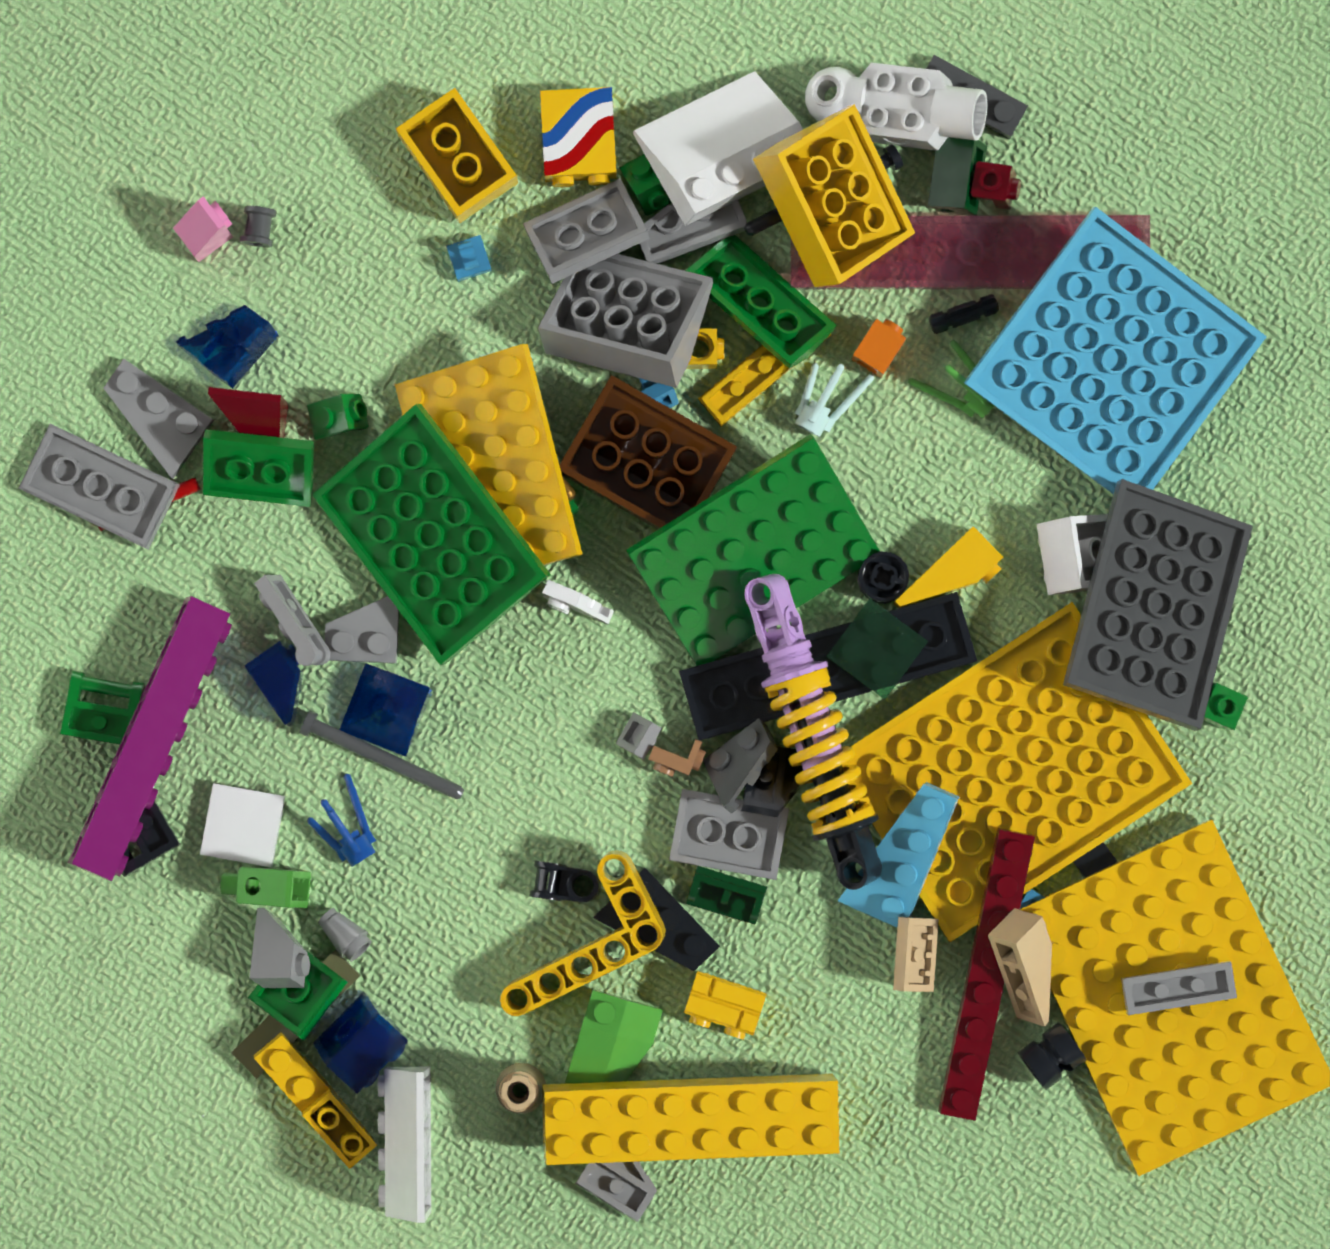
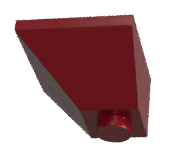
M209 387L208 395L239 433L285 437L288 403L282 395Z

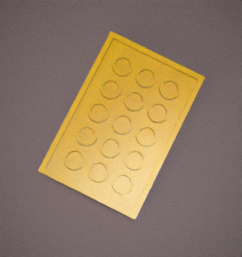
M528 344L513 346L394 384L402 416L415 404H422L544 566L582 555Z

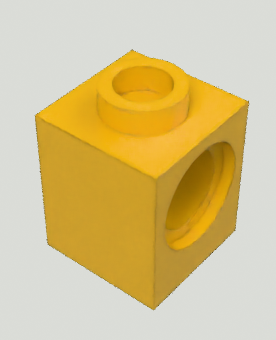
M717 328L699 329L696 340L704 341L709 347V352L701 358L691 356L686 369H717V360H724V338H717Z

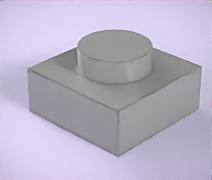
M633 712L616 744L632 754L645 759L649 750L655 745L657 736L662 728Z

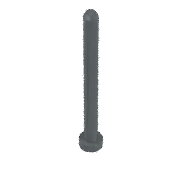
M311 710L308 712L300 729V734L308 737L311 732L454 799L461 798L464 792L462 786L317 720V713Z

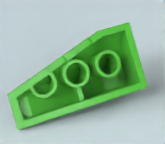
M593 989L564 1084L627 1081L652 1046L663 1010Z

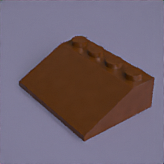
M611 375L561 461L560 469L562 476L658 530L712 495L737 446Z

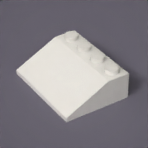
M754 71L634 130L633 135L682 222L687 226L766 186L753 158L776 143L803 130L796 117Z
M430 1066L386 1067L384 1075H378V1097H384L385 1112H378V1134H385V1148L378 1150L379 1171H385V1185H379L378 1203L379 1207H385L386 1217L425 1223L431 1214Z

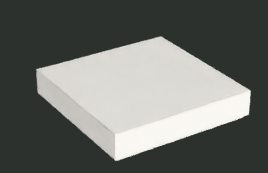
M213 783L200 855L273 867L286 796Z

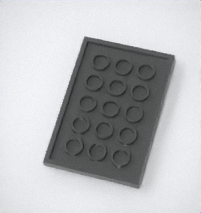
M1124 479L1117 481L1063 685L1194 731L1200 730L1253 526Z

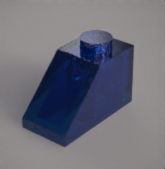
M279 641L244 666L282 722L289 727L295 723L304 672L295 658L296 648L293 644L286 647L283 642Z

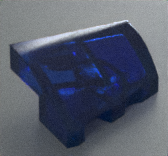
M243 305L231 311L226 318L215 319L205 324L207 330L189 339L184 335L176 343L205 369L233 389L279 335L270 322L246 305Z

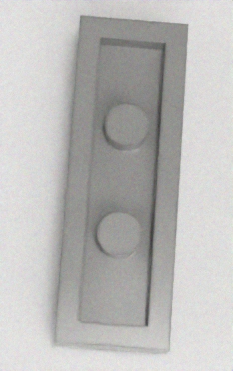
M1231 961L1121 978L1127 1015L1237 998Z

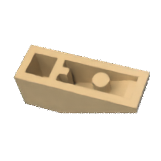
M1014 908L988 934L1017 1018L1045 1027L1049 1023L1052 943L1042 916Z

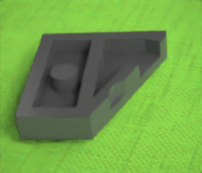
M760 718L703 760L723 807L731 814L739 806L735 799L746 783L750 786L754 785L760 776L762 768L769 763L778 750L767 724Z

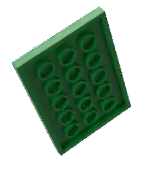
M415 404L312 494L439 665L449 662L551 576L422 404Z
M810 434L626 549V552L693 662L698 666L714 661L756 634L754 621L744 595L746 585L751 580L769 574L783 576L789 584L795 608H798L860 569L868 557L880 552L816 439ZM764 585V594L770 600V589Z

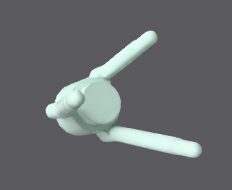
M817 363L812 364L801 402L795 411V414L798 415L795 424L818 437L821 436L823 430L830 432L837 419L874 380L872 374H869L828 417L831 410L825 407V404L844 370V365L839 364L818 402L811 400L808 406L819 368Z

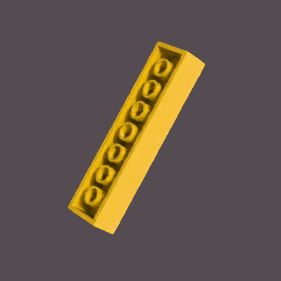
M832 1073L542 1084L543 1147L546 1165L840 1154L838 1080Z

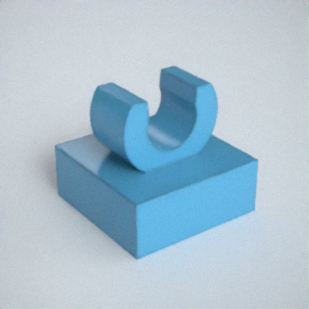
M481 235L446 246L458 282L492 271Z
M638 378L642 384V393L669 408L679 404L673 387Z

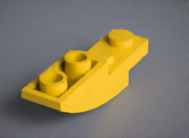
M282 1032L253 1055L257 1063L302 1112V1116L349 1169L377 1146L375 1140L311 1062L305 1056H302Z

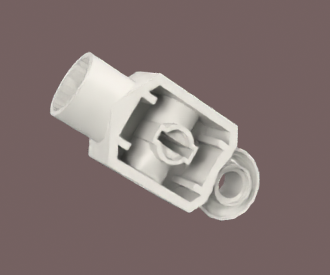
M871 62L861 76L856 77L848 69L839 66L827 67L817 72L809 80L805 90L806 107L809 114L818 122L855 104L873 143L938 151L948 137L979 140L983 133L987 116V96L984 90L953 86L951 80L940 70ZM837 86L835 97L825 101L826 91L831 87Z

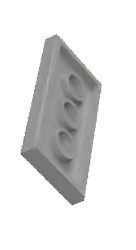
M49 424L19 489L149 550L180 485L57 426Z

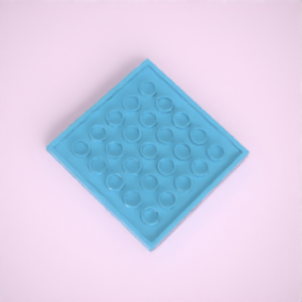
M1093 207L968 375L964 383L1110 493L1114 494L1116 483L1121 479L1153 490L1267 336L1097 207Z

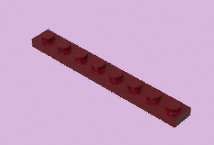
M997 828L938 1112L942 1115L976 1121L1005 983L988 934L1014 908L1020 910L1035 836L1032 834Z

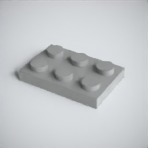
M617 179L523 223L552 284L650 239L648 231L621 179Z
M682 789L669 860L773 880L777 879L789 808H784L778 817H771L741 811L743 800L735 799L739 806L731 814L723 807L718 795Z

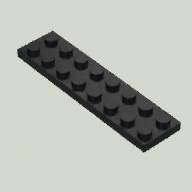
M957 592L805 635L806 640H810L812 645L809 650L813 660L827 662L831 686L822 689L823 691H833L837 697L835 702L977 662ZM762 647L679 671L699 741L746 728L758 718L763 722H768L785 715L783 710L774 711L770 705L771 701L779 696L769 699L767 691L762 687L761 683L771 676L768 663H764L762 659L764 654Z

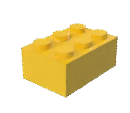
M453 88L396 128L398 137L459 223H462L518 184L516 173L456 88Z

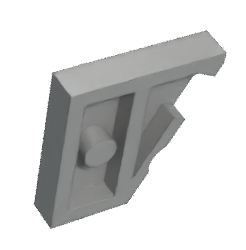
M388 596L325 624V643L330 650L329 661L397 664L399 610Z
M640 1162L589 1163L575 1183L635 1222L640 1220L657 1192Z

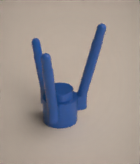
M345 774L344 780L362 835L358 830L349 833L326 799L321 800V805L343 837L339 840L340 844L312 817L308 818L307 822L336 851L342 862L347 860L349 865L353 867L376 852L371 845L376 839L369 829L351 775Z

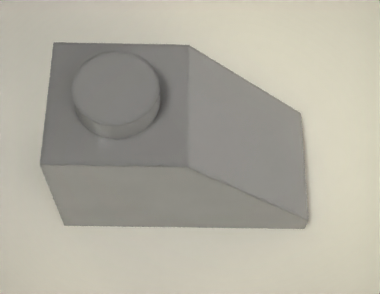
M257 908L249 979L263 988H304L305 976L310 971L308 952L279 918L265 908Z

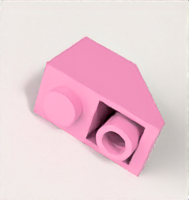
M204 196L197 200L173 227L198 262L233 238L227 229L233 225L228 216L216 201L209 204Z

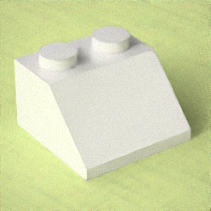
M1108 514L1070 516L1037 524L1038 544L1041 549L1044 580L1048 595L1088 591Z

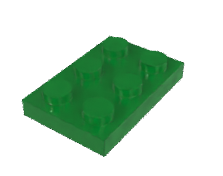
M206 429L203 437V495L310 507L313 497L314 441Z

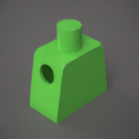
M240 867L238 874H222L220 891L221 894L236 895V902L240 904L308 908L311 872Z

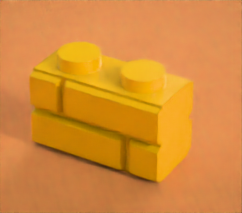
M697 970L684 1013L690 1015V1023L710 1028L711 1022L725 1026L724 1034L744 1040L746 1033L750 1035L755 1033L767 993Z

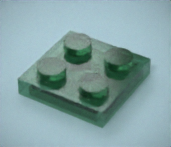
M869 598L826 658L885 700L928 641Z

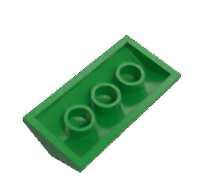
M736 235L721 240L685 270L713 278L709 298L788 368L807 359L837 326Z

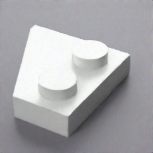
M547 580L542 592L544 598L548 599V607L567 615L570 609L609 624L614 612L612 609L601 606L599 602L550 580Z

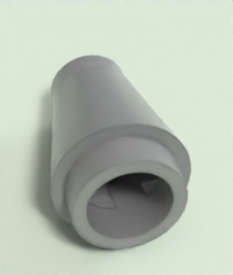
M334 908L328 910L318 922L342 958L347 957L351 962L360 957L372 942L367 937L368 932L340 912H337Z

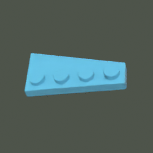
M928 782L924 783L876 848L882 864V872L879 878L856 890L846 888L838 902L896 928L898 927V917H911L959 796ZM861 868L858 874L863 877L864 873Z

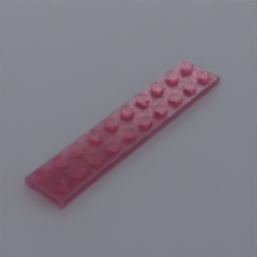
M1087 215L908 216L915 234L841 284L814 287L790 237L791 288L796 290L1033 289ZM1107 215L1150 247V215Z

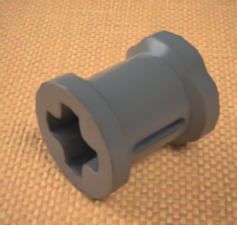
M245 206L244 212L247 214L245 233L243 236H240V242L254 247H272V241L269 237L272 218L276 217L277 211L260 206Z

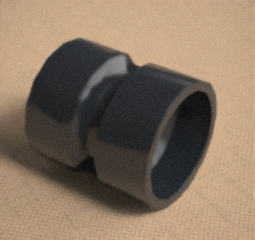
M1059 1022L1042 1034L1043 1041L1040 1043L1032 1041L1017 1052L1045 1090L1062 1079L1063 1070L1072 1072L1087 1060Z

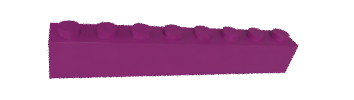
M193 596L185 598L67 863L109 881H112L115 875L120 877L129 858L124 855L129 842L135 843L143 828V823L139 822L144 808L150 810L158 794V790L154 788L159 775H166L172 763L173 756L168 755L174 741L177 743L181 741L187 729L188 723L183 721L189 708L194 710L202 695V690L198 686L203 675L209 677L217 660V657L213 656L214 650L218 642L222 644L225 642L232 624L227 622L230 613Z

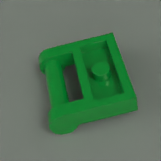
M73 671L70 678L60 734L120 745L145 690V683L134 681L133 684L87 677L84 672ZM83 690L128 698V708L124 709L80 701L81 692Z

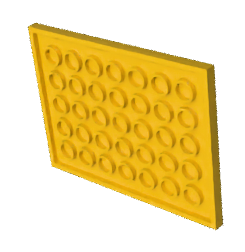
M1073 602L850 746L854 749L855 756L842 765L853 764L860 767L861 775L848 784L862 783L866 785L867 793L864 797L868 796L875 814H878L879 820L872 823L882 840L924 783L928 782L959 796L919 895L933 919H939L938 926L948 942H952L978 923L997 828L1035 836L1023 892L1025 894L1192 784L1147 714L1063 685L1081 614Z
M1212 819L1020 909L1042 916L1046 923L1052 943L1050 990L1075 1043L1087 1059L1084 1063L1138 1176L1330 1087L1329 1067ZM1231 961L1237 998L1127 1015L1121 978Z

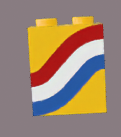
M612 87L540 91L545 182H552L553 187L574 186V181L588 180L589 185L600 186L609 184L610 179H617Z

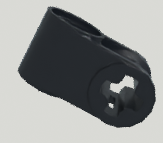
M534 861L537 872L534 890L530 891V897L556 901L590 902L599 895L601 881L594 872L567 867V865ZM550 872L548 889H546L548 873ZM583 875L591 878L594 885L593 891L586 897L578 895L574 889L576 879Z

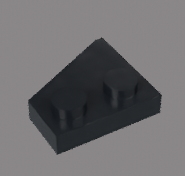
M777 746L778 750L769 763L762 768L760 776L754 785L750 786L746 783L741 811L771 817L779 816L802 786L798 785L795 781V776L803 771L802 765L792 766L789 762V757L797 753L796 749Z

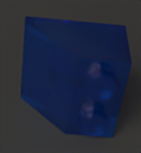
M363 991L313 1044L326 1066L358 1094L363 1087L368 1088L377 1080L379 1071L389 1061L393 1062L400 1057L408 1039L388 1015Z

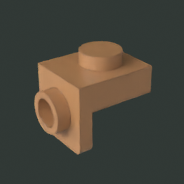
M695 739L688 759L653 746L648 760L655 762L654 770L673 777L675 771L689 776L692 769L699 771L706 751L700 749L702 741Z

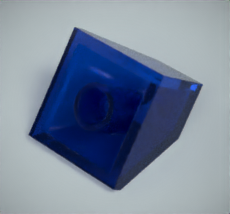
M365 663L339 730L407 757L433 689Z

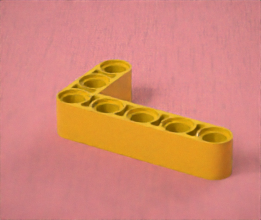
M619 850L610 851L600 860L597 867L598 877L623 926L510 982L500 996L501 1007L506 1013L511 1016L524 1015L654 951L660 946L666 933L664 923L632 859L627 853ZM611 859L621 861L625 869L624 875L618 878L609 875L606 870L607 861ZM627 892L636 893L641 900L640 908L636 910L626 908L622 902L623 894ZM642 925L654 927L657 931V940L650 943L643 941L639 937V927ZM608 942H620L624 946L625 955L618 959L611 957L606 950ZM577 957L589 959L592 964V972L589 974L577 972L574 967V960ZM545 973L555 974L560 981L559 988L556 990L545 988L542 984V975ZM513 989L524 991L527 995V1004L523 1006L513 1004L509 996L510 991Z

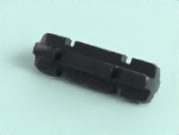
M993 294L980 297L978 302L972 300L949 308L946 313L940 311L929 316L931 329L934 334L947 331L950 326L956 328L979 320L982 315L987 317L996 314L999 311L998 302Z

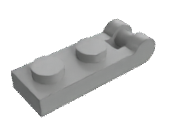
M264 575L254 583L260 592L259 598L267 609L273 611L279 621L278 627L281 633L291 640L297 648L295 653L297 662L303 666L326 664L330 659V650L282 576Z

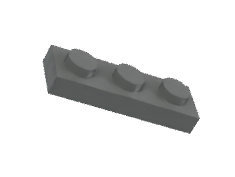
M933 55L926 69L940 70L951 80L953 86L984 90L987 96L985 126L1010 139L1028 105Z

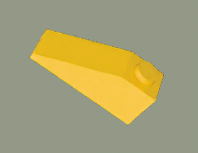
M973 526L893 604L897 608H902L973 586L980 579L987 584L1002 569L997 563L1003 556Z

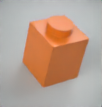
M876 319L854 352L851 360L882 379L906 341V337L901 335L903 329L888 319H885L883 323Z

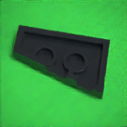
M644 868L639 875L666 929L662 943L654 951L695 971L720 946L657 879ZM627 892L623 894L622 902L629 910L640 908L641 900L636 893ZM611 901L593 917L615 930L623 926ZM651 925L639 927V937L643 941L650 943L657 940V931Z

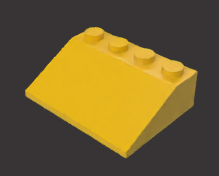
M855 104L789 136L753 158L814 287L841 284L915 234Z

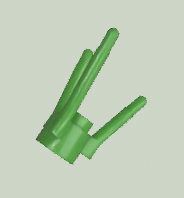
M951 340V347L967 368L972 371L976 366L957 341ZM950 365L945 366V371L967 390L962 397L967 403L914 378L908 379L910 385L961 409L970 417L976 413L981 418H984L994 407V405L964 383L966 378Z

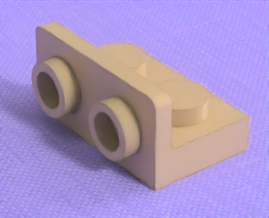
M898 917L893 990L934 992L939 919Z

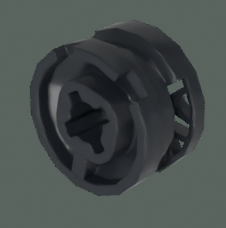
M881 551L872 554L863 562L858 571L857 582L860 591L867 599L875 603L886 604L895 601L904 593L909 583V571L901 557L892 552Z

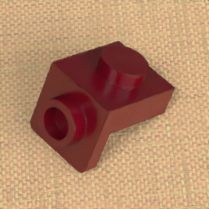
M978 161L975 166L971 195L973 198L992 200L996 208L1011 210L1012 200H1018L1021 179L1016 178L1017 175L1010 165Z

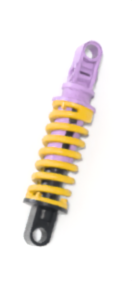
M779 574L759 577L751 580L746 585L744 595L754 621L757 638L764 651L762 655L763 662L768 663V668L771 671V676L761 684L767 691L769 699L779 696L773 699L770 705L774 711H784L785 715L780 717L776 723L779 729H790L791 734L783 738V744L786 748L796 747L797 753L789 757L790 765H802L803 771L795 776L796 783L798 785L814 784V788L802 793L801 799L804 803L819 801L821 805L807 814L808 820L815 822L811 824L813 828L812 839L813 841H827L840 883L848 889L856 890L877 880L882 872V864L868 827L879 820L878 814H875L868 796L864 797L867 793L866 785L862 783L848 784L861 775V770L858 765L842 766L855 756V752L850 746H841V743L849 737V734L845 728H835V724L839 723L843 718L840 710H829L828 707L836 701L835 693L833 691H823L822 689L831 686L827 670L828 665L826 661H814L809 650L812 645L810 640L805 638L802 621L795 608L789 584ZM764 585L770 589V600L764 594ZM781 625V628L777 629L776 626ZM856 863L862 867L863 877L857 873Z

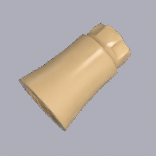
M515 1063L506 1067L500 1073L496 1082V1095L501 1105L508 1111L517 1114L529 1113L541 1105L542 1084H546L542 1073L536 1067L527 1063ZM515 1084H524L527 1088L526 1095L523 1097L516 1096L513 1093Z

